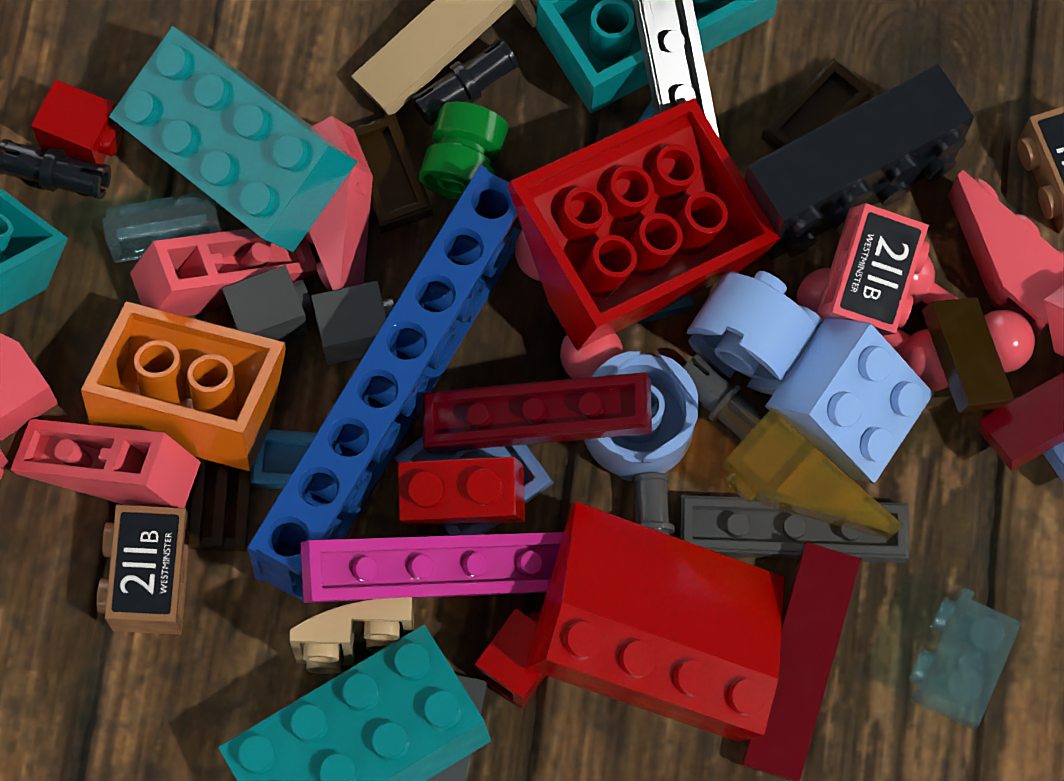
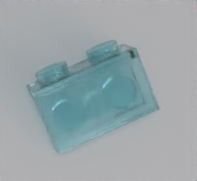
M203 191L110 207L106 210V218H102L105 239L114 263L140 259L151 243L156 240L222 232L217 202Z
M963 587L954 600L946 597L942 600L931 625V629L939 632L932 652L922 648L908 680L917 684L911 701L975 730L982 720L1022 622L972 600L974 591Z

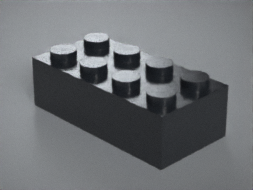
M939 64L928 68L748 165L744 180L780 237L766 253L771 261L785 253H788L790 257H794L805 252L817 242L818 238L816 236L832 227L837 232L842 231L849 208L864 203L874 205L878 202L882 206H888L906 195L910 190L909 185L924 177L928 181L936 180L948 173L956 165L955 158L959 150L966 143L965 137L972 124L974 115Z

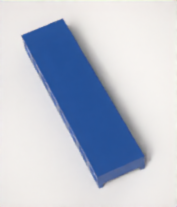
M480 165L247 547L256 580L262 583L266 581L304 602L301 542L346 538L423 409V393L433 392L514 256L516 240L521 230L513 227V222L518 215L507 187L509 182L489 173L488 169Z

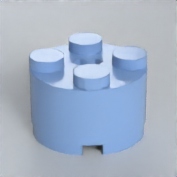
M726 271L688 328L687 334H692L688 342L704 361L723 375L731 379L735 371L741 372L751 378L746 387L757 392L773 395L787 373L789 374L823 320L811 309L797 305L793 300L784 295L787 287L772 274L758 271L755 277L752 278L734 271Z
M641 351L624 352L607 360L592 376L647 372L651 378L652 434L584 439L587 449L593 458L602 467L626 481H632V477L640 473H665L684 457L693 438L698 419V392L690 375L679 363L663 355L658 357L650 354H641Z

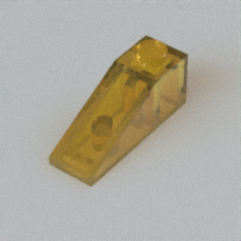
M773 409L725 459L723 468L729 473L725 479L726 483L749 503L756 497L769 507L887 540L903 526Z

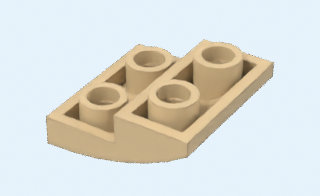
M412 597L372 599L346 604L303 621L290 629V644L296 663L306 664V671L334 674L341 672L342 665H355L356 643H366V650L379 652L414 631Z

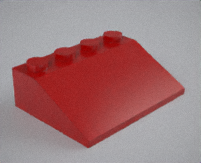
M695 98L510 181L507 186L548 303L577 351L604 336L616 333L716 284L726 271L738 273L758 263L780 239Z
M575 501L571 505L525 668L737 742L764 736L779 680L785 577Z

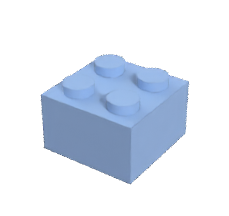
M825 317L789 374L787 373L765 407L829 474L875 484L934 393L871 323Z

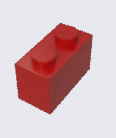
M515 457L398 462L399 516L401 522L411 527L525 522L524 465Z

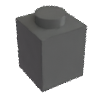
M286 265L222 288L226 305L236 330L281 342L309 333L305 314L314 310L303 280L292 282Z
M378 281L311 295L326 365L361 358L366 354L395 306L392 297L382 299Z

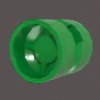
M459 101L445 103L441 106L433 130V140L437 144H432L428 147L419 174L421 183L438 195L459 201L480 165L487 168L489 173L495 174V170L489 165L491 161H495L501 155L508 132L507 122L494 111L480 105Z

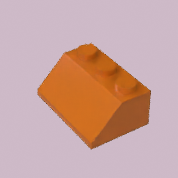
M126 301L81 388L89 423L96 426L164 432L194 457L250 471L271 426L286 351L285 342Z

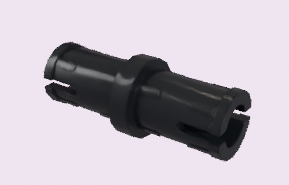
M498 38L473 58L468 59L464 63L457 61L448 67V74L417 95L412 96L411 102L423 121L431 127L437 121L441 106L445 103L454 101L475 102L482 97L481 91L502 76L518 68L519 63L507 43Z
M3 139L0 142V149L6 150V153L0 151L1 175L7 174L38 182L43 190L51 192L62 188L93 196L96 199H103L106 195V190L101 189L100 185L109 187L111 179V167L109 165L66 156L65 150L57 147H50L46 151L15 143L8 139Z

